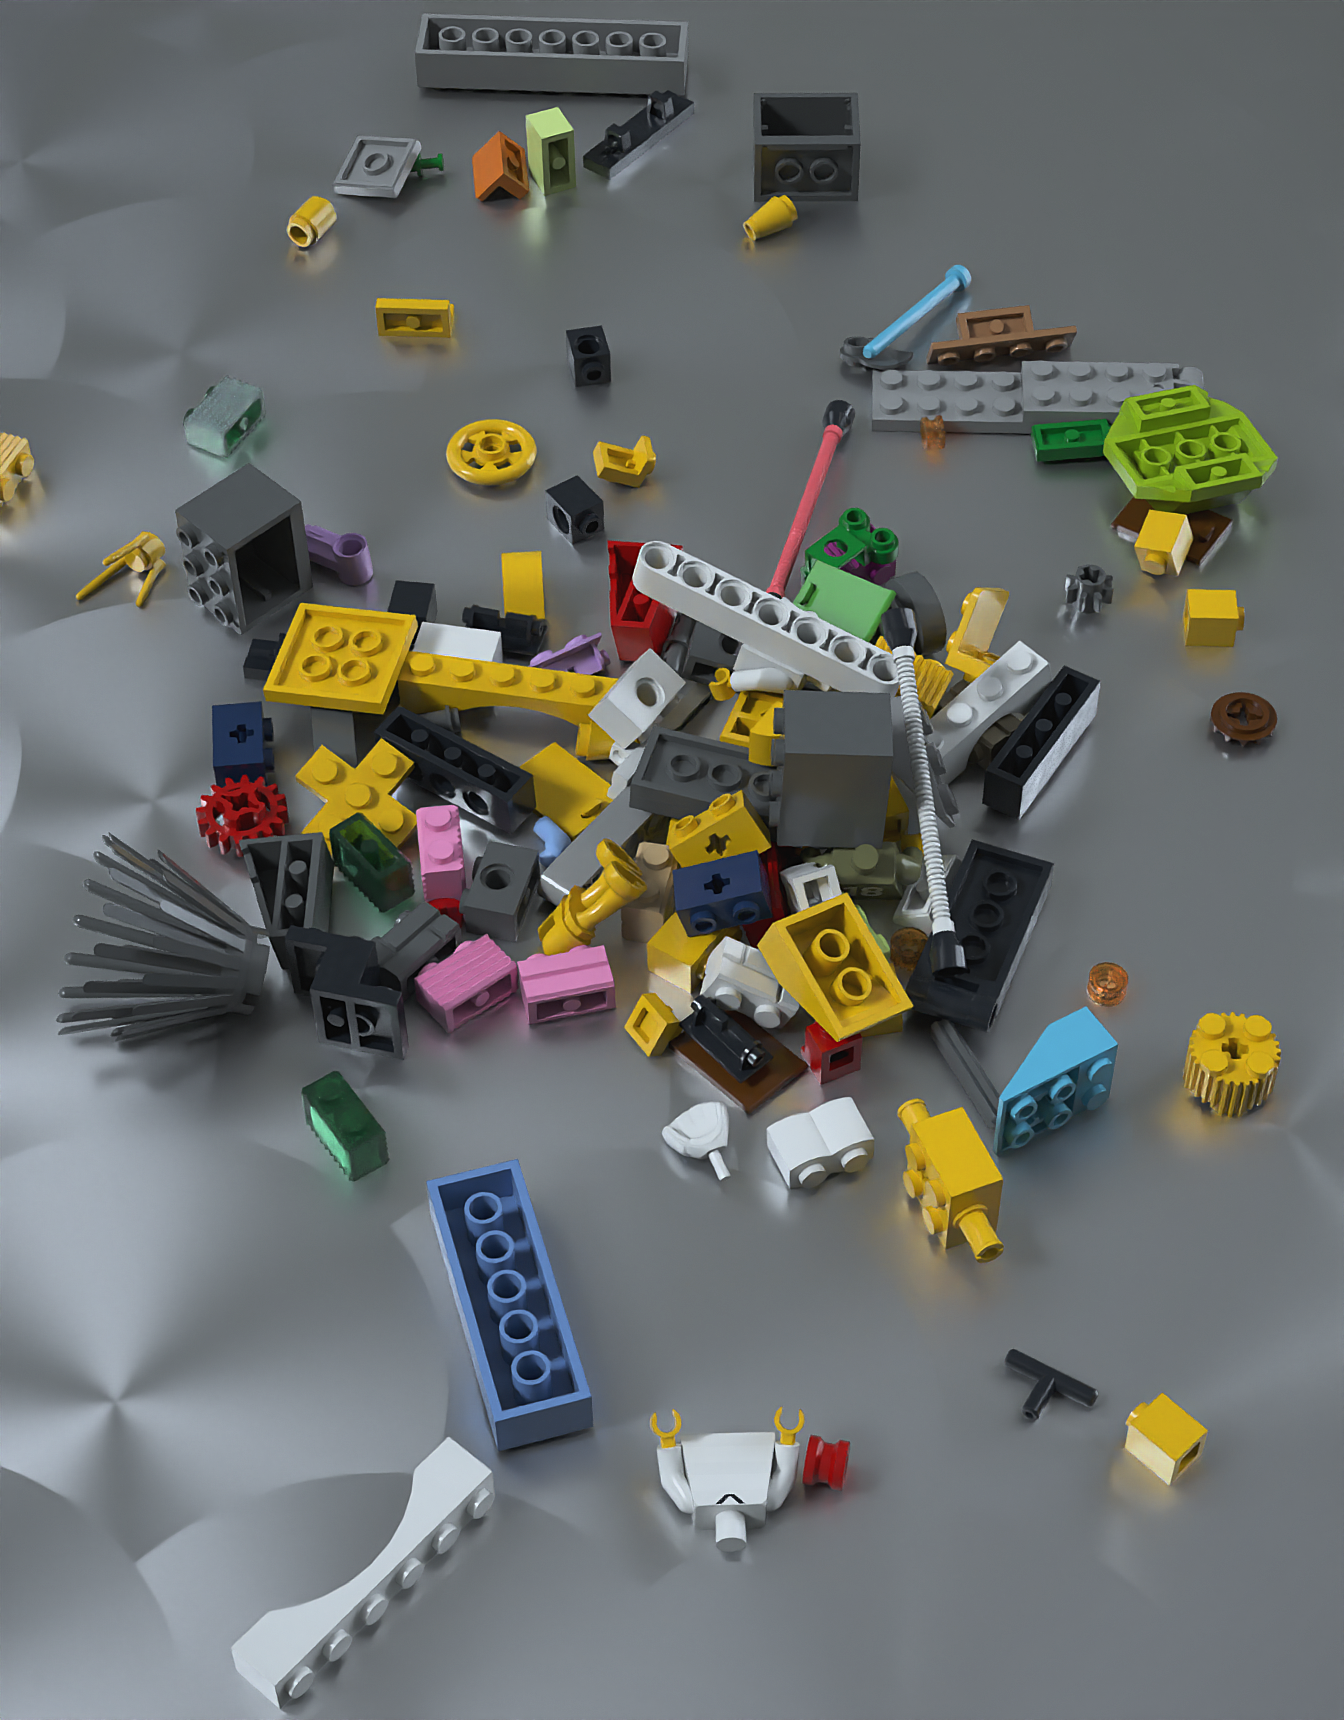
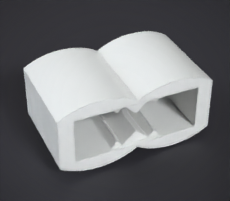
M851 1097L829 1101L809 1113H799L786 1117L767 1128V1147L789 1189L815 1187L821 1184L831 1173L858 1171L866 1166L869 1160L874 1157V1138Z

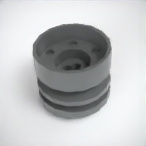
M916 571L888 580L883 588L894 590L897 593L888 610L909 608L915 612L918 632L913 649L916 655L925 657L942 651L946 644L947 636L945 617L940 601L925 576ZM881 623L869 642L874 646L879 637L883 636Z

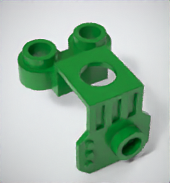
M860 508L847 509L839 518V525L805 550V566L800 568L801 585L803 586L817 560L838 569L852 559H855L863 566H866L871 561L876 564H889L898 557V538L888 528H878L870 533L869 516ZM836 542L837 547L844 551L845 554L839 557H832L825 553L824 548L829 543Z

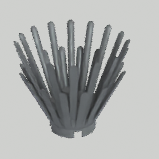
M108 832V836L102 835L104 844L111 848L116 856L170 891L98 851L93 853V857L97 863L109 869V876L113 881L159 904L160 909L90 879L84 880V889L120 905L104 904L103 912L106 916L159 935L79 914L74 916L73 924L82 929L159 950L133 945H124L122 947L98 943L94 947L95 955L67 953L64 961L68 965L143 973L145 975L143 979L88 981L83 987H63L58 992L59 997L194 998L63 1013L57 1017L56 1022L67 1023L103 1018L113 1019L65 1027L58 1032V1035L122 1026L113 1030L110 1035L113 1037L118 1036L115 1040L117 1042L229 1012L247 1016L252 1013L255 1006L242 1004L246 997V993L260 995L267 970L270 946L258 944L257 938L270 937V932L267 929L249 925L240 915L160 850L157 849L160 860L180 877L155 859L148 860Z

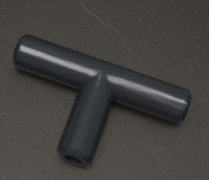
M1011 1349L1005 1358V1366L1037 1381L1022 1407L1023 1414L1031 1420L1039 1419L1055 1391L1087 1407H1092L1098 1397L1097 1389L1016 1349Z

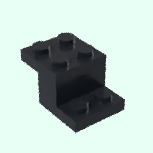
M290 925L285 936V944L293 991L295 994L311 997L319 1043L404 1060L409 1048L403 995L400 991L381 986L376 942L365 940L358 936L348 937L324 932L317 928H303Z

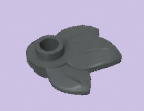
M849 337L844 340V346L840 348V358L847 361V364L853 367L867 366L881 370L895 369L907 364L913 358V352L894 350L889 346L872 359L864 357V346L874 338Z

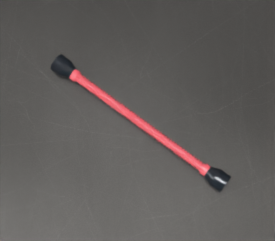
M834 400L826 408L822 420L824 427L823 441L771 585L766 589L767 593L779 599L785 597L788 580L836 446L840 443L841 438L850 431L855 418V409L851 404L843 400Z

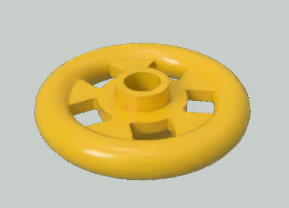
M501 419L480 420L462 427L452 436L446 450L448 464L455 474L468 482L485 486L502 485L522 477L534 464L537 454L535 441L527 430L516 423ZM466 443L475 444L472 452L462 450ZM519 444L522 451L511 453L509 445ZM475 461L478 465L483 467L481 469H477L470 466L469 464ZM506 462H509L511 464L510 466L503 469L497 468L499 466L504 465Z

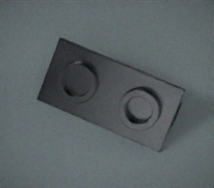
M475 604L471 608L465 607L462 614V622L466 623V628L501 632L502 650L526 655H538L548 629L547 625H544L543 620H538L536 615L531 614L529 616L507 612L505 618H501L499 610L483 608Z
M703 994L697 996L690 1005L694 1012L679 1023V1026L740 1084L773 1059V1056L763 1047L760 1041H756L731 1016L716 1005V1000L713 997L706 998Z

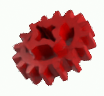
M243 775L238 783H234L228 777L225 778V787L221 788L213 784L210 786L212 796L201 795L200 797L201 807L196 808L199 834L201 837H206L209 848L219 844L221 854L226 855L231 849H236L238 857H243L239 840L285 835L284 824L289 823L285 794H279L278 785L275 783L266 787L263 777H259L254 783L249 782L247 775Z

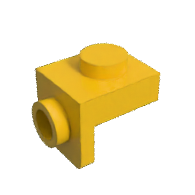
M644 435L640 437L633 450L601 441L597 443L593 450L598 478L612 483L617 482L639 488L646 475L652 473L656 463V454L653 452L650 437Z

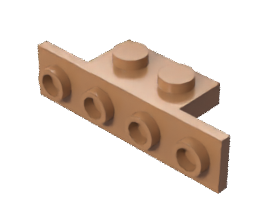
M1029 305L958 313L956 324L959 340L931 343L926 359L927 364L939 363L940 366H951L957 364L960 360L975 359L977 362H985L994 359L996 356L1008 354L1011 357L1017 358L1027 356L1033 351L1046 350L1048 353H1058L1071 346L1077 334L1076 326L1034 330Z

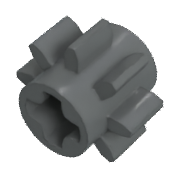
M1096 565L1079 566L1076 576H1066L1065 602L1072 603L1073 607L1081 613L1092 614L1100 612L1102 602L1106 604L1112 603L1114 588H1112V575L1106 576L1105 571Z

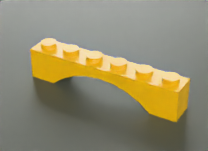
M408 651L398 677L400 705L415 714L445 710V705H449V709L458 708V711L474 707L508 706L540 711L564 719L579 727V723H590L592 719L588 714L618 679Z

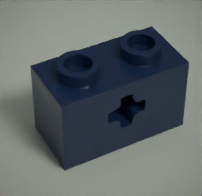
M262 701L213 705V770L216 785L223 788L226 786L225 778L230 777L234 783H238L243 775H247L251 783H254L259 777H263L267 787L268 773H275L273 748H267V742H274L272 717L264 718Z
M757 850L672 870L676 912L688 937L710 934L717 930L743 924H752L756 921L773 917L769 877Z

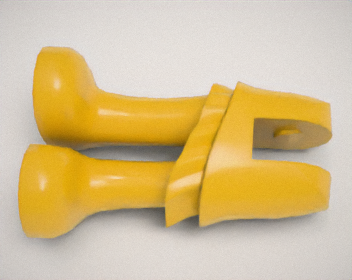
M605 838L597 845L596 856L604 868L598 880L587 890L574 885L569 895L563 896L556 909L537 929L544 954L550 956L566 953L576 946L590 945L591 939L596 936L594 931H596L595 926L617 912L626 904L638 899L648 889L646 883L640 878L643 873L624 849L612 840Z

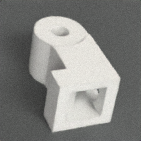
M810 862L779 872L787 893L788 906L795 913L842 894L833 865L817 868L815 862Z

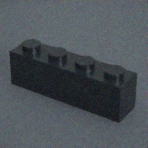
M1065 665L1062 667L985 770L982 804L1020 820L1096 716L1100 680Z

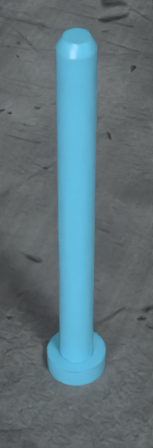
M962 265L951 267L946 272L945 280L864 346V357L869 359L876 357L953 291L960 292L966 289L971 283L969 271Z

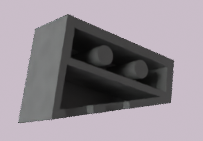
M322 832L239 840L265 928L270 932V937L268 938L282 970L290 969L285 944V936L290 925L303 928H317L328 932L335 864Z

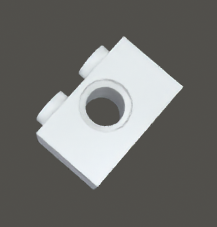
M649 648L625 671L588 716L623 749L627 748L636 739L643 743L649 738L653 726L659 727V724L655 721L656 717L659 714L663 718L666 717L680 702L676 694L686 682Z

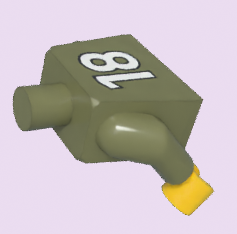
M902 830L900 832L901 854L894 842H883L882 849L875 848L869 844H862L856 848L828 847L823 854H821L820 849L803 846L802 849L795 847L794 854L800 856L802 864L815 862L817 868L833 865L841 892H847L851 900H901L902 885L914 884L920 878L924 850L921 833L906 834V830Z

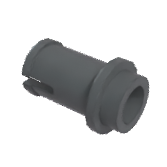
M445 705V710L417 714L452 733L461 732L458 708L449 709V705Z

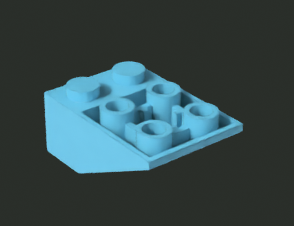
M1087 1006L1047 1026L1000 1095L993 1143V1152L996 1155L1010 1148L1017 1149L1024 1146L1033 1136L1049 1128L1052 1130L1057 1129L1086 1109H1097L1109 1098L1118 1043Z

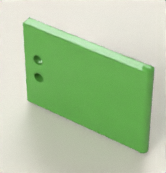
M817 560L793 604L803 611L815 612L819 619L869 643L881 623V615L888 610L897 593L894 590H888Z

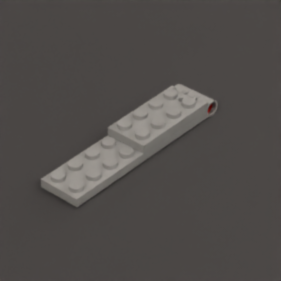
M1042 360L1022 361L1021 372L873 370L872 431L1031 434V426L1036 424L1107 419L1108 424H1113L1119 415V410L1125 398L1190 385H1196L1204 390L1203 373L1196 367L1179 369L1178 363L1055 362Z

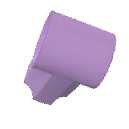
M307 524L305 526L310 561L337 571L340 580L347 585H360L372 577L373 567L368 543L364 536L357 533H346L340 536L316 525L311 526Z

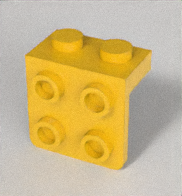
M976 587L973 592H970L965 597L961 607L963 617L958 630L954 631L946 646L948 656L945 664L965 672L963 679L970 683L1000 658L988 652V649L1009 597V591L1002 588Z

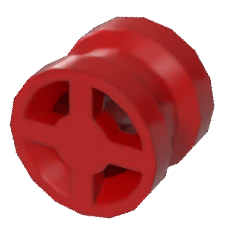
M810 1435L802 1484L814 1486L816 1483L821 1482L829 1484L832 1490L843 1491L849 1460L850 1441L839 1440L837 1443L832 1444L824 1442L821 1436Z

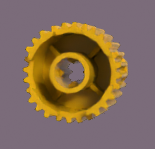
M1224 1012L1221 1015L1216 1013L1204 1015L1199 1019L1196 1030L1192 1031L1183 1070L1184 1087L1189 1088L1195 1097L1201 1096L1202 1103L1209 1102L1210 1107L1217 1111L1219 1116L1227 1113L1228 1117L1231 1118L1233 1114L1242 1117L1243 1113L1248 1109H1253L1254 1104L1257 1106L1261 1105L1262 1100L1266 1101L1268 1094L1273 1092L1281 1059L1280 1043L1275 1041V1033H1271V1023L1261 1015H1252L1248 1018H1245L1243 1013L1240 1016H1236L1234 1012H1231L1230 1016H1227Z

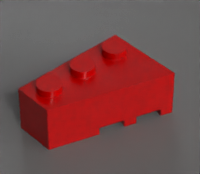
M607 540L611 591H609L610 620L619 660L636 661L649 648L660 657L664 641L670 633L678 611L642 594L633 585L632 576L640 549L645 543ZM671 545L683 551L682 545Z

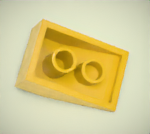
M847 892L773 922L757 945L778 983L836 1042L905 1013L914 1007Z

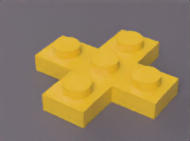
M382 738L355 769L321 745L295 776L299 784L326 803L301 834L322 832L334 862L339 859L361 831L396 855L417 830L416 814L391 796L415 768L414 762Z

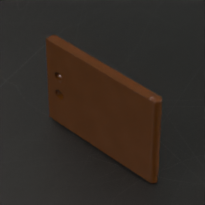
M1133 496L1110 526L1112 529L1137 539L1149 510L1155 509L1145 499H1135ZM1209 509L1184 514L1187 515L1193 535V541L1185 560L1198 566L1203 563L1233 523L1232 519Z
M736 1010L724 1011L756 1041H760L763 1047L773 1056L770 1062L741 1084L685 1031L669 1042L670 1050L744 1110L747 1115L754 1112L808 1068V1064L790 1051L749 1016Z

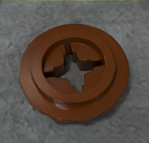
M1235 692L1222 696L1214 703L1210 721L1213 722L1214 733L1224 734L1226 743L1235 739L1239 740L1242 747H1244L1248 741L1260 745L1264 738H1272L1277 724V714L1273 706L1264 698L1251 693ZM1241 712L1244 713L1248 723L1246 726L1241 725L1238 719Z

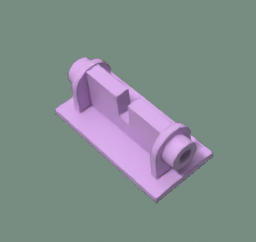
M597 633L588 638L586 635L577 636L570 640L564 649L552 653L551 650L544 651L530 661L529 667L565 672L573 669L574 673L596 675L605 671L606 666L610 664V658L605 650H598L597 646L602 634Z

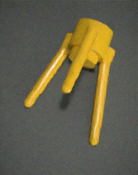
M142 531L133 541L103 560L104 566L112 565L76 594V599L82 600L125 565H128L137 572L150 570L136 600L137 607L143 606L158 573L166 566L165 562L161 559L165 554L163 542L155 534Z

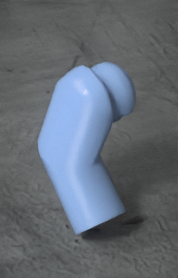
M548 816L540 818L535 823L533 831L545 842L544 847L546 848L539 854V862L547 868L572 842L570 837Z

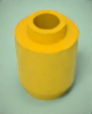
M318 196L310 197L289 219L287 233L290 239L301 247L315 244L337 220L333 205L327 199Z

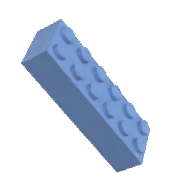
M518 1159L426 1181L430 1214L498 1452L593 1427L592 1396Z

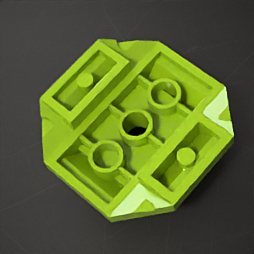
M1196 385L1125 398L1119 410V415L1105 438L1103 447L1104 455L1135 499H1145L1156 511L1177 514H1189L1241 503L1253 489L1262 487L1275 471L1278 459L1242 411L1224 401L1208 397V392Z

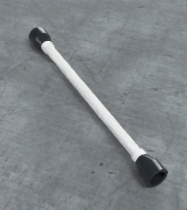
M895 608L881 615L883 637L892 651L893 662L897 665L898 670L897 674L901 690L900 695L904 711L905 729L907 731L911 771L913 772L914 792L916 793L917 812L920 819V833L923 840V854L926 861V875L929 882L931 908L933 909V938L929 951L932 976L937 978H951L966 973L968 969L965 949L955 933L954 922L950 919L948 897H946L947 888L944 881L943 861L941 860L942 855L938 839L939 834L935 818L933 793L931 792L932 787L928 771L924 732L922 730L918 691L916 689L915 670L913 669V661L915 660L913 648L918 632L915 612L912 609Z

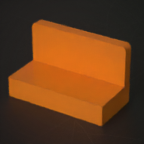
M498 131L472 157L475 196L481 202L499 186L519 200L529 192L525 149Z

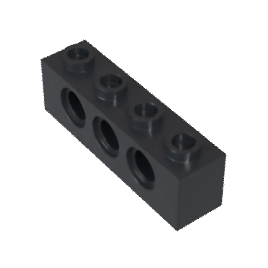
M400 705L374 731L375 744L382 738L414 762L415 768L406 779L510 834L536 808L532 774Z

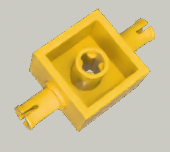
M916 1098L905 1102L899 1107L897 1114L910 1135V1142L905 1146L908 1165L907 1171L903 1172V1180L909 1195L912 1198L917 1197L923 1207V1219L928 1231L932 1235L937 1233L945 1250L968 1242L977 1262L987 1263L995 1260L1004 1251V1245L999 1241L995 1233L997 1231L1003 1178L963 1106L931 1117L922 1099Z

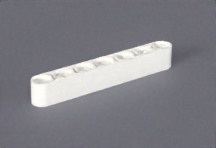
M650 541L641 547L632 581L635 588L642 594L841 692L890 693V699L895 697L900 685L897 665L893 662V655L667 543Z

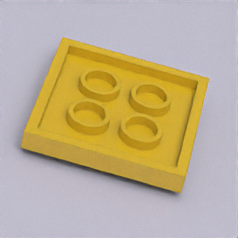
M300 603L263 688L265 700L384 715L418 628L416 615Z

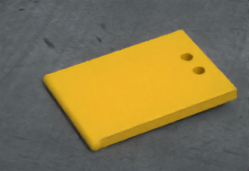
M556 742L547 746L519 767L533 775L536 808L532 812L540 818L548 816L570 837L571 842L613 801L607 797L608 789L611 785Z

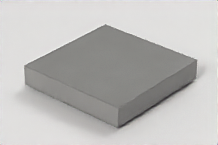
M357 135L332 185L336 194L397 198L422 148L419 140Z

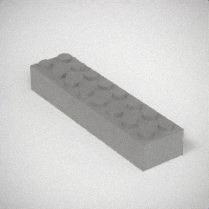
M422 14L415 49L417 86L429 87L431 89L462 88L464 90L494 89L497 91L619 93L635 96L652 94L656 90L663 94L669 90L677 95L684 96L688 65V22Z

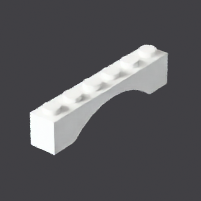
M447 1437L414 1469L412 1492L403 1520L390 1543L373 1563L349 1583L321 1598L295 1607L268 1611L231 1647L236 1670L279 1709L291 1698L296 1699L302 1696L313 1683L315 1674L329 1660L333 1662L339 1659L349 1648L352 1637L365 1624L371 1625L383 1615L390 1599L402 1588L408 1589L414 1585L423 1573L424 1566L437 1553L443 1554L448 1551L456 1542L459 1531L472 1518L478 1519L488 1511L495 1496L493 1472L452 1438Z

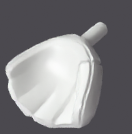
M709 1101L693 1106L688 1111L683 1112L669 1126L664 1127L662 1135L666 1143L678 1153L695 1159L704 1160L710 1158L721 1182L731 1177L720 1155L726 1149L729 1133L728 1110L722 1101L717 1103Z

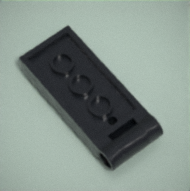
M971 840L947 895L950 919L954 922L955 933L965 949L968 970L962 975L951 978L932 976L929 958L933 932L931 931L905 989L907 996L914 1006L912 1010L989 1033L1051 888L1054 863Z

